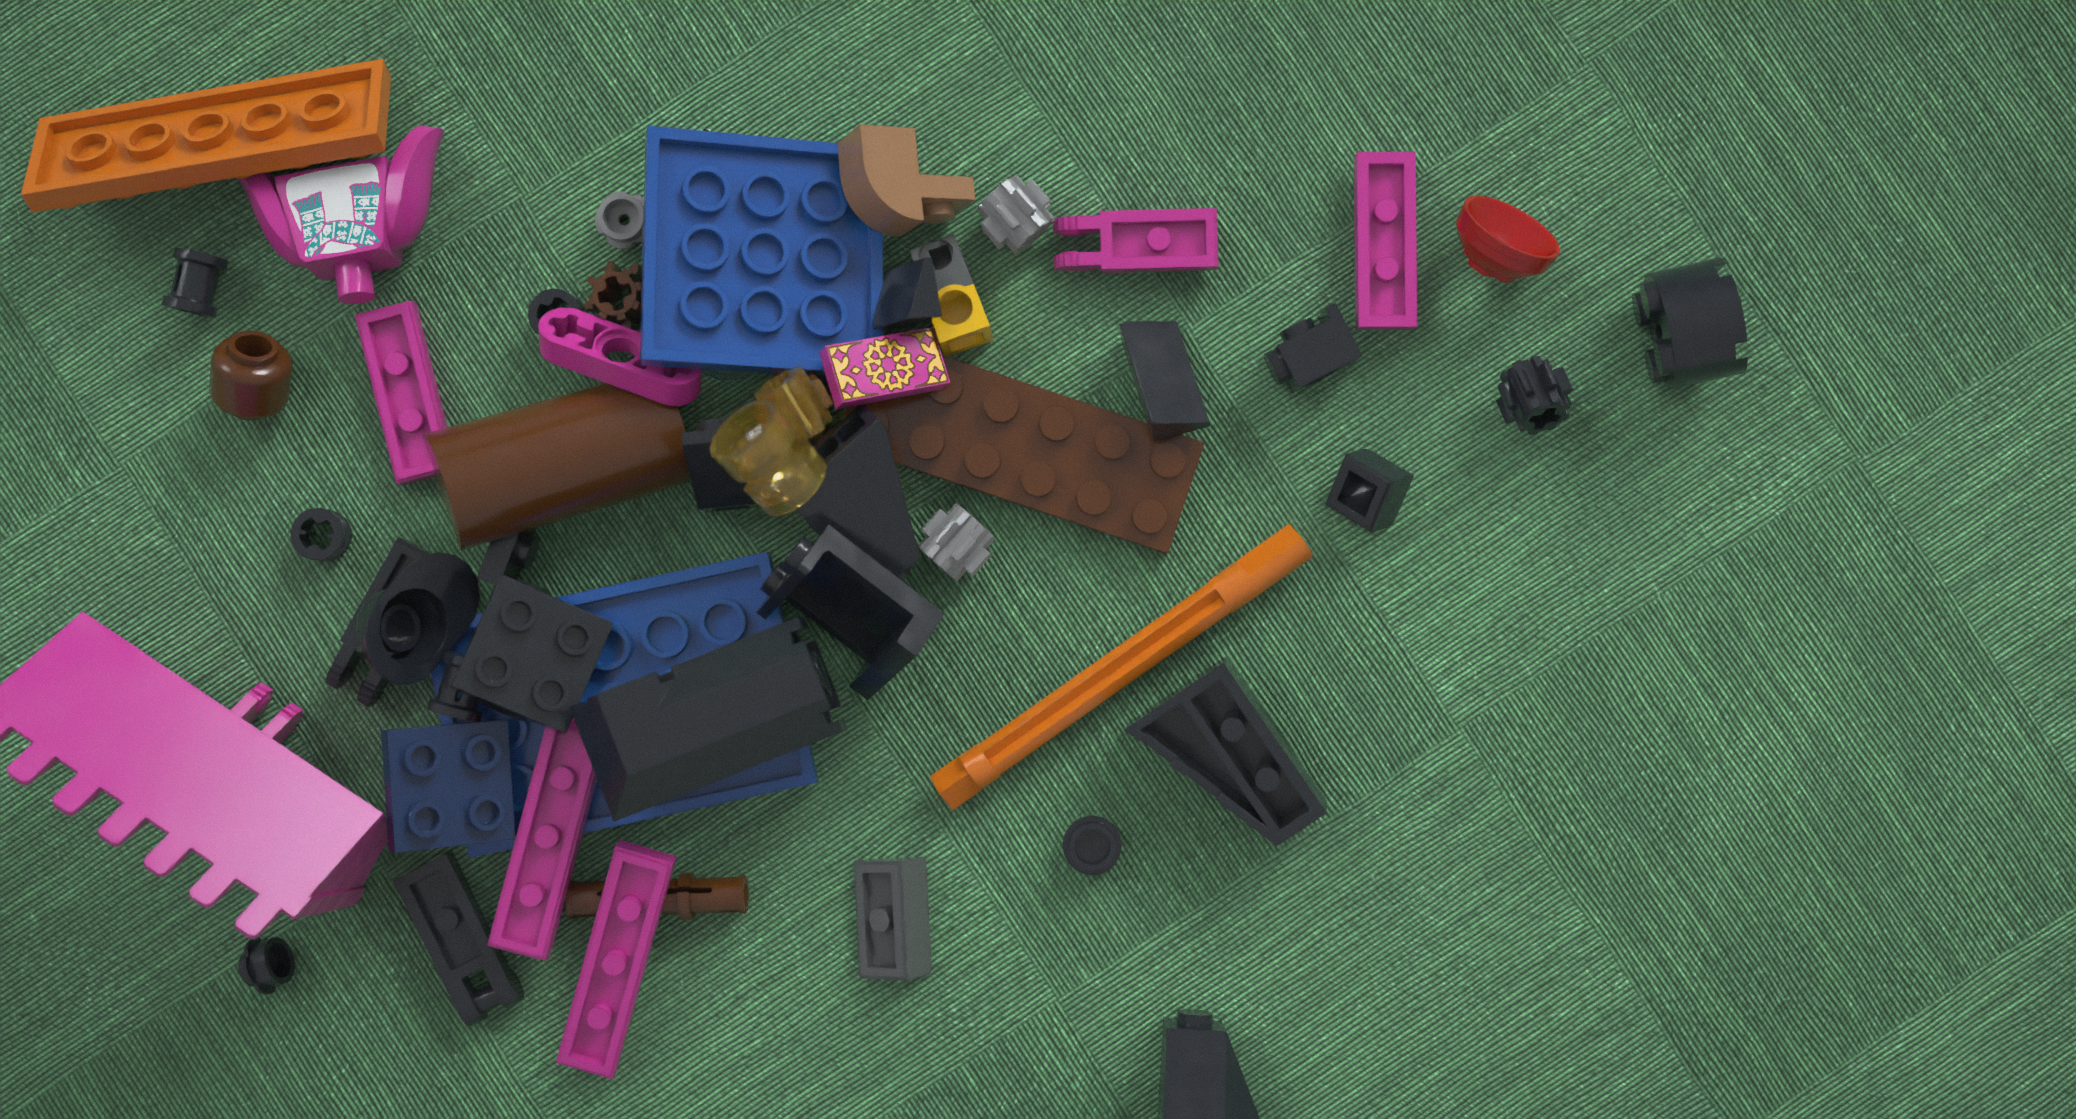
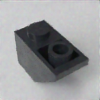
M734 419L701 420L697 422L698 431L682 433L683 449L699 510L708 513L765 507L758 437L743 428L741 424H734Z

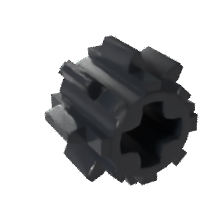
M1532 356L1531 359L1518 360L1512 363V367L1501 373L1500 379L1502 382L1497 386L1501 397L1496 402L1506 424L1515 421L1521 432L1526 430L1529 435H1536L1538 432L1547 429L1550 431L1556 428L1558 423L1566 420L1570 415L1567 409L1571 408L1572 403L1568 394L1574 390L1563 367L1553 370L1548 359L1543 361L1540 356Z

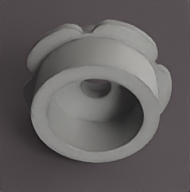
M624 191L610 194L604 199L596 213L595 224L598 232L606 236L608 244L618 249H628L632 246V243L643 242L644 198L640 195L635 194L631 196ZM623 215H628L630 217L629 224L621 225L620 218Z

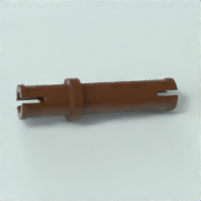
M693 872L680 873L678 879L670 880L661 915L678 914L681 920H694L696 914L740 912V914H746L749 906L748 879L746 875H739V877L696 878ZM570 881L566 894V911L570 919L596 917L605 881Z

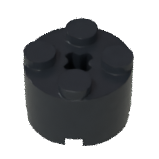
M1721 257L1647 273L1644 277V282L1640 284V292L1632 293V305L1637 325L1639 327L1649 326L1653 348L1645 350L1646 368L1652 384L1664 382L1669 389H1675L1746 372L1748 357L1736 359L1735 346L1737 343L1747 341L1743 309L1733 276L1719 277L1718 271L1726 264Z

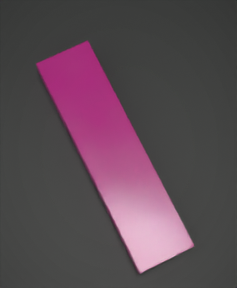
M574 718L566 734L562 735L548 728L544 730L487 944L490 947L543 961L549 959L597 782V777Z
M619 840L616 844L556 1063L613 1079L615 1076L677 856L623 840Z

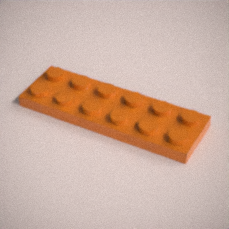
M384 59L42 117L39 118L21 196L32 213L57 208L69 209L91 202L115 198L127 199L138 194L173 188L185 189L201 183L230 178L243 179L259 173L288 168L301 169L312 164L346 158L358 159L371 154L385 152L391 75Z

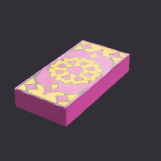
M934 327L827 345L819 352L835 409L942 390L950 383Z

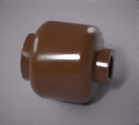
M242 331L224 339L214 348L211 358L209 392L213 403L225 413L247 421L264 419L279 413L287 405L290 394L293 363L288 350L270 335L263 332Z

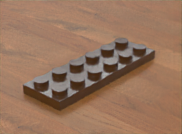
M943 355L942 357L950 383L944 389L865 404L886 427L895 464L1164 554L1169 552L1205 442L1184 435H1177L1153 442L1148 424ZM858 405L847 407L843 418H845Z

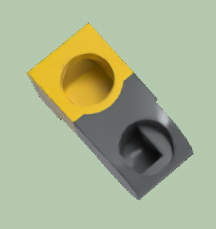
M954 234L909 249L913 262L922 258H932L942 316L932 319V323L944 356L948 357L994 341L989 321Z

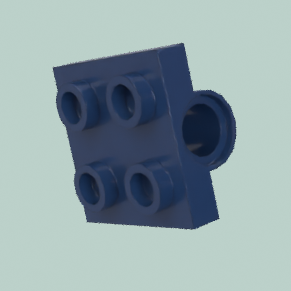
M508 720L381 730L388 852L400 853L515 839Z

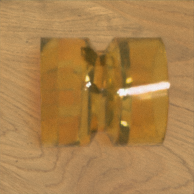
M766 399L755 400L731 414L717 430L710 446L711 456L734 480L739 483L747 482L744 491L770 516H782L796 510L811 498L825 478L827 469L825 460L804 437L796 434L793 424L774 403Z

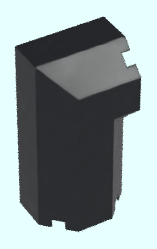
M804 617L794 618L683 663L671 666L672 671L658 676L656 671L588 698V702L577 703L570 707L614 822L847 730L845 718L834 722L832 720L830 710L840 707L841 704L816 640L806 643L805 640L802 641L799 635L800 632L809 629Z

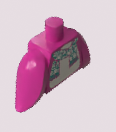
M420 125L414 128L400 142L391 162L386 156L276 176L275 178L269 172L237 180L241 183L267 240L280 257L293 266L307 268L320 280L336 279L338 300L345 304L366 303L375 298L372 272L399 266L402 262L403 249L411 246L422 232L429 213L436 156L444 129Z

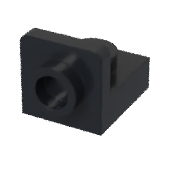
M537 528L491 541L477 578L496 585L499 577L504 575L548 594L549 589L518 578L521 569L527 570L536 557L540 538L534 535Z

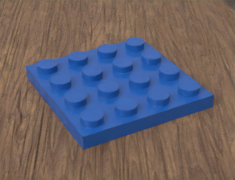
M647 126L644 163L640 365L826 377L819 352L825 346L883 336V330L873 329L874 315L883 286V234L866 225L854 213L846 200L840 178L838 143Z

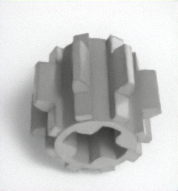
M1014 175L1012 178L1001 183L977 208L978 213L984 219L981 223L982 231L999 250L1007 245L1014 254H1018L1037 240L1054 222V216L1047 210L1051 206L1049 203L1051 199L1033 179L1025 185L1018 175Z
M957 503L947 513L939 508L921 528L927 536L918 544V547L956 581L966 571L974 576L992 556L986 549L996 538Z

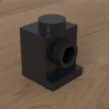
M1336 303L1326 307L1320 313L1318 319L1321 324L1315 326L1310 317L1288 327L1279 333L1283 342L1278 344L1273 350L1263 354L1267 368L1276 384L1281 385L1286 382L1291 394L1354 364L1362 357Z

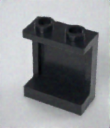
M830 525L813 542L803 536L785 560L775 567L760 587V590L768 596L756 612L766 620L786 600L865 660V663L849 687L866 700H869L918 655L944 615L942 611Z

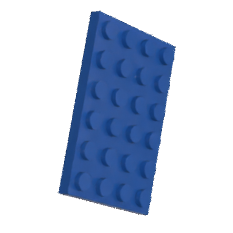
M759 553L555 597L614 623L580 703L588 702L587 699L596 694L656 671L658 676L672 671L671 666L784 623L782 604L766 620L756 613L768 596L760 590V587L774 570L771 553ZM483 613L476 614L466 633L450 651L465 654ZM443 660L431 672L436 697L446 665ZM458 692L457 698L461 699L462 693ZM480 702L478 709L483 712L481 722L508 720L516 839L545 727L533 722L512 718ZM439 714L441 725L474 722ZM811 744L615 822L612 819L597 780L583 833L817 783L819 779ZM515 839L466 845L468 856L472 858L513 849Z

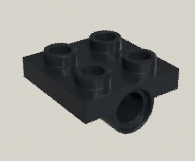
M501 575L450 688L478 699L485 706L512 718L533 722L562 735L566 734L573 719L570 707L580 703L614 623Z

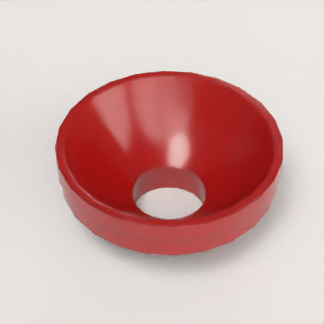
M1479 195L1470 196L1463 203L1457 216V231L1460 242L1465 248L1463 253L1469 259L1468 264L1484 276L1496 278L1503 283H1511L1515 279L1543 274L1559 256V243L1546 227L1524 211L1501 200Z

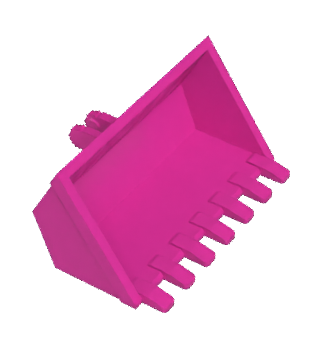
M82 611L0 685V742L14 731L32 743L7 767V775L20 785L28 786L58 761L77 773L53 797V806L67 816H75L102 792L120 802L122 805L98 829L99 838L113 847L121 846L147 822L166 833L167 836L144 859V868L159 878L166 877L192 852L212 864L211 868L194 884L189 892L190 899L203 908H211L237 882L258 895L235 921V929L249 939L258 938L282 912L295 920L357 905L366 889L363 885L388 841L387 819L381 811L281 745L300 722L304 713L303 709L294 703H290L261 731L251 725L258 714L266 709L274 693L273 689L260 682L229 710Z

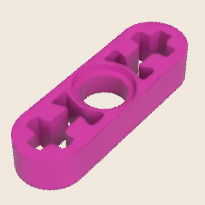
M574 308L553 309L545 313L539 321V351L547 361L669 406H681L691 403L701 392L702 369L640 365V332ZM613 351H626L633 354L635 358L628 362H614L607 359L605 355Z

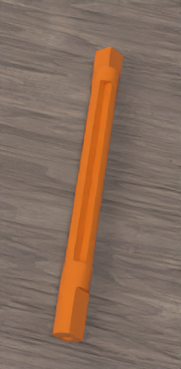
M1290 524L1286 525L1208 580L1206 585L987 739L979 744L976 743L932 774L930 778L939 794L952 810L956 809L1000 778L1002 773L1222 618L1228 614H1233L1311 559L1313 555L1306 542Z

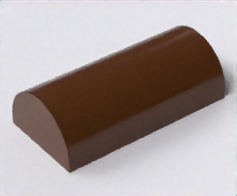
M607 383L423 434V439L460 551L689 483L691 480L682 444V433L685 432V428L678 407L661 404Z

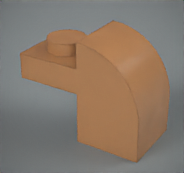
M859 125L837 144L840 178L846 200L854 213L866 225L882 234L901 237L921 222L939 224L955 219L957 212L975 201L973 177L919 174L915 128Z

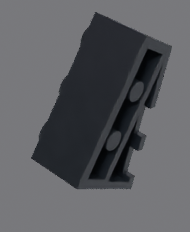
M1225 656L1133 718L1124 729L1136 740H1141L1169 761L1170 765L1182 775H1187L1215 796L1216 801L1276 846L1327 814L1326 798L1228 656Z

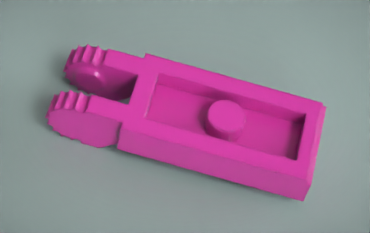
M1217 209L1100 211L1099 215L1058 217L1053 222V233L1064 237L1100 233V252L1067 251L1055 255V270L1072 272L1101 269V273L1218 269Z

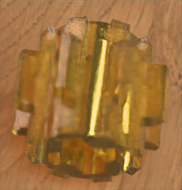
M801 366L790 370L787 369L769 379L754 394L761 404L754 411L772 439L780 436L786 446L808 440V438L820 433L825 429L827 423L832 421V416L827 410V407L833 404L832 399L820 379L815 374L807 376Z

